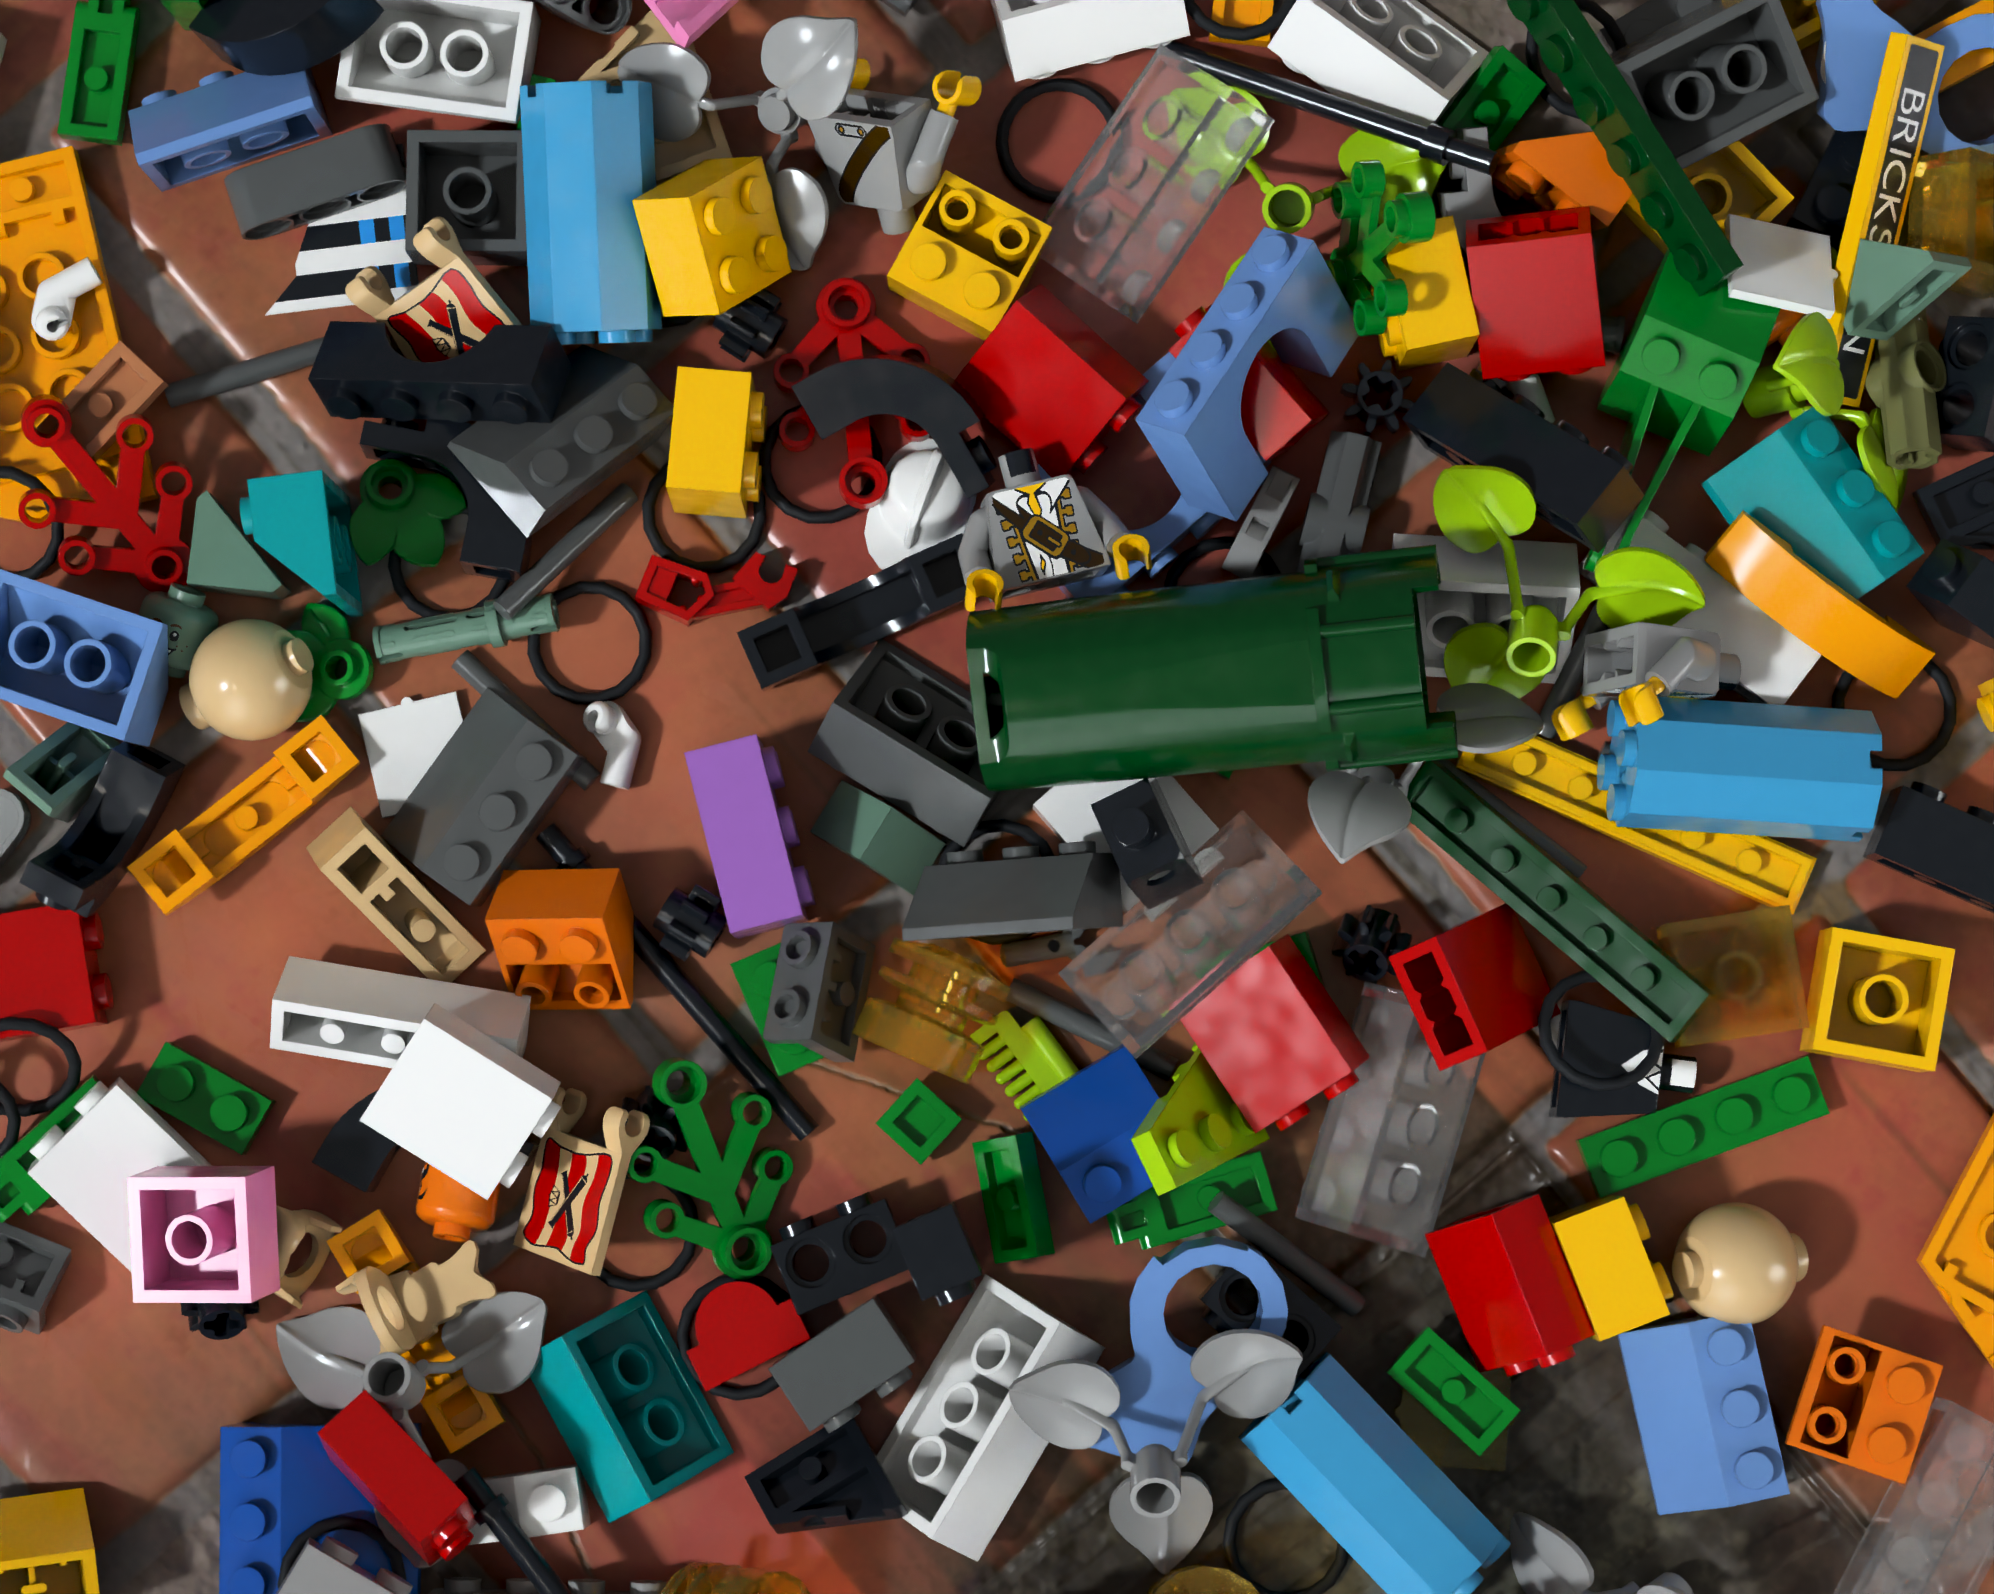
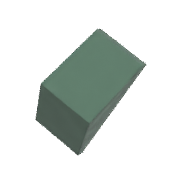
M1860 239L1843 323L1847 334L1887 341L1972 268L1968 257Z
M207 490L197 497L187 584L203 592L283 600L292 593L218 499Z
M67 722L8 767L3 777L49 817L68 823L89 798L111 749L120 743L113 737Z
M841 780L810 830V833L913 896L924 867L932 866L945 846L943 841L893 807Z

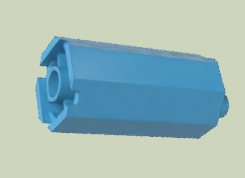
M570 81L520 86L530 325L552 326L561 345L595 344V331H598L599 343L653 342V329H662L661 306L632 202L633 199L656 187L652 83L622 81V86H611L607 81Z
M1657 697L1664 716L1648 725H1643L1639 722L1632 727H1628L1619 705V700H1611L1609 703L1607 734L1612 738L1609 754H1601L1598 760L1597 787L1599 790L1608 791L1606 802L1607 818L1609 821H1615L1617 827L1859 842L1863 838L1862 833H1869L1874 828L1883 787V768H1872L1870 751H1882V733L1872 711Z
M1325 1352L1309 1365L1295 1380L1293 1390L1282 1405L1263 1417L1253 1419L1238 1436L1387 1594H1471L1484 1579L1477 1569L1480 1566L1486 1569L1492 1565L1511 1545V1542L1497 1530L1328 1352Z

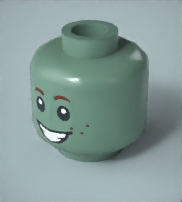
M171 583L168 592L154 591L148 593L142 601L138 615L168 625V676L184 678L186 671L190 669L192 658L200 643L212 631L218 628L219 618L210 607L204 604L205 593L178 583Z

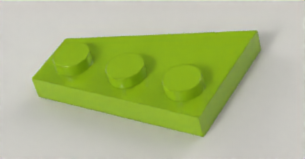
M1196 1043L1191 1048L1194 1054L1190 1060L1180 1065L1172 1076L1175 1083L1167 1095L1156 1100L1131 1138L1158 1196L1195 1179L1270 1139L1265 1128L1255 1134Z

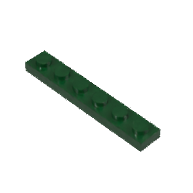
M1507 0L1512 14L1525 24L1538 44L1544 64L1550 71L1557 74L1570 94L1578 117L1591 127L1604 147L1609 165L1618 176L1625 180L1638 200L1643 218L1650 227L1657 230L1672 253L1678 273L1691 283L1699 297L1719 286L1743 266L1742 261L1575 1Z
M1438 760L1426 761L1409 784L1407 799L1411 804L1412 814L1410 822L1666 1040L1671 1043L1676 1042L1715 993Z

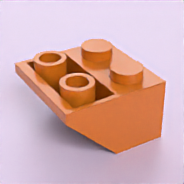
M1593 131L1519 141L1495 150L1499 152V161L1491 178L1492 184L1499 191L1515 200L1523 197L1537 208L1539 212L1590 206L1592 231L1608 227L1632 195V191L1625 180L1618 176L1609 165L1606 151Z
M620 868L503 870L486 914L485 922L508 992L515 993L516 996L520 997L523 995L531 996L530 1010L631 1009L633 1003L634 913Z
M1822 1325L1784 1444L1905 1485L1943 1365Z

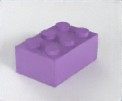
M757 734L684 752L730 934L737 939L783 928L789 923L808 921L805 907L816 905L807 869H805L804 865L794 867L790 848L800 846L801 844L792 810H790L789 805L780 808L778 805L775 789L785 787V781L774 746L764 748Z

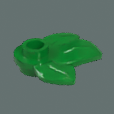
M385 459L369 466L360 480L359 488L362 503L355 510L349 521L350 538L358 558L366 566H371L394 550L400 558L413 565L436 567L441 561L445 548V536L441 520L450 519L467 508L460 490L447 477L441 474H417L411 466L400 460ZM392 483L398 485L402 492L394 499H386L379 493L381 487Z
M308 603L302 616V631L287 630L295 638H300L304 641L314 661L311 695L304 712L296 721L298 723L312 722L320 715L325 718L338 700H349L362 694L368 688L374 676L372 658L362 644L352 640L347 619L337 609L324 604ZM344 658L347 662V672L344 677L337 679L335 668L338 661Z

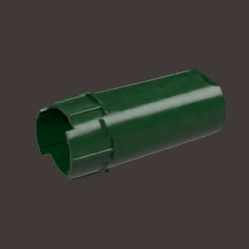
M1436 544L1309 558L1304 560V571L1103 594L1004 607L999 610L989 609L970 612L966 627V654L971 704L975 722L979 765L988 791L1124 781L1322 761L1326 763L1327 772L1458 758L1455 711L1429 713L1428 688L1417 593L1439 590L1441 576Z

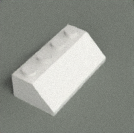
M985 1274L877 1455L878 1460L908 1511V1514L902 1518L932 1540L978 1562L1049 1443L1036 1434L1019 1417L1010 1401L1009 1387L1017 1378L1059 1360L1082 1359L1096 1363L1105 1347Z

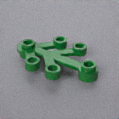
M1379 160L1355 162L1352 167L1351 181L1335 182L1331 191L1333 213L1337 219H1342L1339 247L1334 248L1330 260L1325 262L1349 307L1353 306V322L1359 336L1381 335L1386 330L1387 317L1405 315L1408 308L1406 285L1401 278H1395L1381 259L1399 242L1405 244L1430 241L1434 235L1436 223L1435 208L1431 196L1426 191L1399 193L1395 200H1388L1384 207V222L1378 227L1381 196L1384 194L1386 184L1385 171ZM1371 285L1374 287V297L1370 293Z
M672 1057L666 1059L656 1068L653 1074L652 1088L655 1096L662 1103L674 1109L697 1171L664 1159L658 1150L641 1143L631 1156L627 1176L639 1183L655 1181L709 1202L719 1226L685 1216L679 1205L663 1198L656 1199L647 1205L643 1214L644 1225L649 1232L660 1238L670 1239L678 1237L712 1250L713 1261L717 1268L731 1278L744 1280L755 1277L766 1268L771 1259L772 1250L770 1246H772V1239L765 1225L781 1185L786 1183L793 1173V1161L786 1152L775 1147L760 1149L754 1155L751 1165L752 1172L758 1180L742 1213L735 1196V1191L759 1131L770 1122L772 1116L771 1104L765 1097L749 1091L740 1093L734 1098L730 1107V1115L735 1124L720 1157L699 1103L707 1090V1078L703 1069L698 1064L685 1058ZM675 1071H681L683 1075L682 1086L677 1091L670 1092L667 1088L668 1077ZM756 1101L759 1106V1113L754 1120L746 1122L743 1116L744 1108L749 1102ZM642 1153H648L651 1159L649 1168L645 1172L637 1174L634 1170L635 1159ZM778 1156L780 1160L779 1171L775 1175L767 1177L765 1174L766 1162L771 1157ZM670 1208L672 1211L671 1223L666 1228L658 1229L656 1225L658 1213L663 1209ZM741 1237H746L748 1241L747 1251L742 1256L734 1258L732 1254L734 1242Z

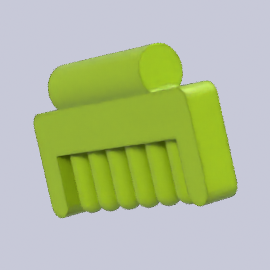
M1005 1010L967 1038V1044L972 1048H976L996 1033L999 1034L978 1050L977 1056L980 1060H986L1005 1045L1008 1046V1048L987 1063L986 1068L989 1072H996L1013 1058H1017L1016 1061L996 1075V1082L998 1084L1004 1085L1021 1071L1026 1070L1023 1075L1005 1088V1094L1008 1097H1013L1032 1082L1035 1083V1085L1014 1100V1106L1017 1109H1020V1106L1079 1071L1038 1015L1021 1027L1013 1015Z

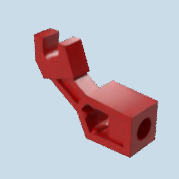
M755 552L735 574L732 582L711 586L707 573L652 555L636 592L635 599L638 604L686 626H690L695 620L757 608H764L770 612L787 601L797 577L798 569L786 564L783 576L779 581L775 583L765 582L760 577L759 572L766 560V556ZM678 579L691 583L693 588L701 586L705 592L704 595L697 597V601L688 610L685 605L678 607L669 602Z

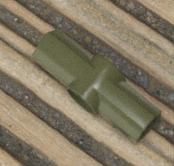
M1924 308L1887 341L1875 339V359L1870 361L1865 381L1870 398L1881 409L1887 465L1898 470L1927 468L1939 463L1938 456L1942 454L1936 392L1944 389L1947 373L1940 353L1929 341L1926 308Z

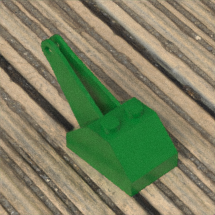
M1669 249L1665 253L1597 403L1598 410L1627 422L1619 453L1629 460L1633 466L1635 465L1646 430L1669 440L1643 490L1645 496L1634 508L1613 551L1630 546L1637 527L1681 445L1708 457L1710 456L1738 411L1761 362L1781 309L1728 297L1727 279L1719 286L1699 297L1691 283L1678 273L1673 255ZM1607 543L1599 553L1590 549L1584 569L1594 572L1596 562L1601 558Z

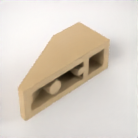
M351 806L306 847L318 868L428 979L452 983L486 951L483 945L404 860Z

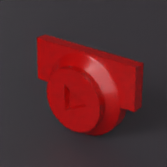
M733 1281L716 1287L701 1302L695 1319V1331L699 1345L687 1350L686 1353L705 1391H708L811 1339V1336L801 1316L797 1314L791 1298L777 1305L774 1298L762 1287L750 1282Z

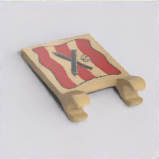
M440 216L426 223L423 229L413 238V245L417 251L427 260L440 267V269L397 300L394 299L384 275L374 266H368L361 270L345 288L347 297L354 305L374 317L377 322H385L400 350L407 359L413 361L436 362L450 359L478 344L495 325H522L464 254L452 226L445 218Z
M559 1087L552 1101L560 1105L561 1109L544 1136L540 1139L513 1245L586 1274L600 1276L630 1159L648 1134L650 1119L648 1115L637 1110H631L628 1114L627 1110L620 1107H610L606 1110L603 1118V1133L606 1146L597 1144L569 1133L585 1111L587 1105L586 1095L574 1088H569L565 1092L564 1088Z

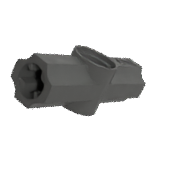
M1331 431L1316 493L1311 492L1298 543V545L1302 546L1295 572L1304 571L1305 559L1360 553L1371 507L1367 506L1381 455V442L1357 433Z

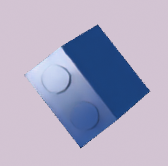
M1125 1044L1020 1106L1021 1111L1090 1224L1153 1187L1131 1138L1159 1097Z

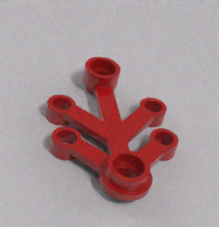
M838 278L829 282L820 291L816 301V313L819 321L791 353H786L776 360L773 368V378L780 390L786 393H795L791 386L810 376L809 367L836 339L839 362L863 356L861 337L885 355L904 357L908 354H915L922 359L923 363L929 365L930 355L922 345L907 342L875 316L876 300L866 284L853 278ZM841 301H850L856 305L858 311L855 316L845 319L836 314L835 306ZM795 364L802 369L803 375L798 381L787 382L780 375L781 369L785 365ZM803 406L797 412H791L784 416L779 424L780 442L787 450L792 452H802L808 449L815 439V427ZM892 415L899 421L900 431L908 440L921 442L930 437L926 430H912L907 425V418ZM869 416L845 427L849 462L843 466L839 476V491L842 498L847 504L857 509H869L878 505L883 500L888 485V476L884 466L879 461L873 459ZM792 423H801L807 427L809 433L803 440L793 441L788 438L785 430ZM861 476L868 477L873 481L875 488L868 495H859L851 487L854 479Z
M49 394L38 395L30 399L24 406L21 414V427L25 437L34 445L50 447L95 501L52 496L44 489H30L19 500L18 513L21 521L26 526L34 529L45 528L52 522L119 529L134 547L92 545L91 541L83 536H69L61 542L58 548V562L60 567L70 575H84L91 569L135 573L139 583L151 592H168L171 583L187 585L191 548L180 538L184 498L190 494L193 486L192 475L188 467L181 462L169 461L158 468L155 474V485L161 499L155 533L138 513L145 451L151 447L154 439L153 427L150 421L140 414H129L118 422L116 439L120 446V455L115 486L71 433V413L66 403L60 398ZM42 414H51L56 417L59 425L52 433H41L34 425L36 418ZM131 424L141 425L147 431L146 438L138 444L129 443L123 437L124 429ZM169 472H179L185 477L186 481L181 489L170 491L163 486V477ZM33 499H41L48 504L49 511L41 518H34L27 514L25 510L26 504ZM73 546H80L86 549L89 556L84 563L74 565L66 560L64 556L66 551ZM160 556H169L176 562V566L169 574H159L152 568L154 560Z

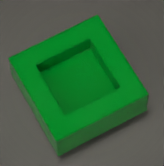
M916 1078L876 1124L922 1165L963 1119Z

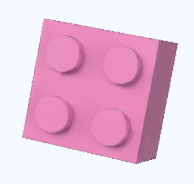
M157 1166L127 1177L133 1303H252L280 1290L274 1166Z

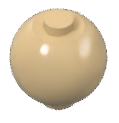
M240 619L226 623L212 631L195 651L189 669V683L183 685L179 690L182 710L191 724L201 730L211 726L225 736L243 741H257L274 737L291 727L302 715L309 702L313 681L312 670L314 667L312 654L304 641L300 638H295L286 629L272 622L260 619Z
M1723 1203L1699 1213L1684 1228L1676 1244L1672 1261V1275L1683 1298L1693 1310L1704 1318L1713 1317L1727 1323H1752L1754 1325L1772 1317L1786 1304L1796 1286V1282L1801 1281L1805 1277L1809 1258L1803 1240L1798 1235L1789 1233L1781 1221L1770 1212L1747 1203Z

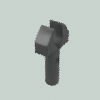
M1087 929L1068 930L1062 933L1004 943L1000 947V958L1005 967H1013L1067 956L1079 963L1080 973L1100 969L1113 955L1117 945L1102 947L1097 950H1088L1083 945L1074 944V940L1079 939Z

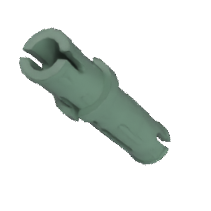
M553 593L535 596L511 620L502 617L493 605L496 599L485 600L484 606L470 610L445 613L397 624L374 626L372 635L377 658H379V663L385 665L391 662L402 661L403 659L439 654L477 645L492 644L494 648L507 646L508 640L534 634L560 631V618L556 600H554Z

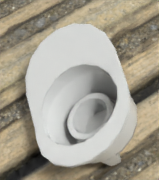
M928 438L921 442H910L895 452L885 467L888 476L885 496L878 505L869 509L864 532L868 552L882 570L958 534H964L977 496L976 494L969 499L967 498L934 439Z

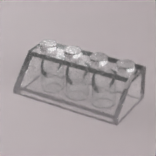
M1160 44L1043 218L1042 222L1053 227V230L1040 258L1138 324L1275 120L1231 87Z
M1243 810L1192 854L1204 884L1151 909H1147L1139 901L1123 915V927L1108 928L1058 973L1080 1002L1135 1059L1142 1055L1322 894L1321 890Z
M1365 981L1354 1013L1351 1029L1370 1058L1354 1070L1359 1081L1329 1100L1294 1218L1425 1258L1429 1246L1425 1234L1434 1229L1486 1053L1440 1071L1404 991Z
M1940 1397L1935 1398L1929 1410L1906 1484L1904 1485L1892 1480L1833 1594H1977L1994 1561V1423L1951 1400Z

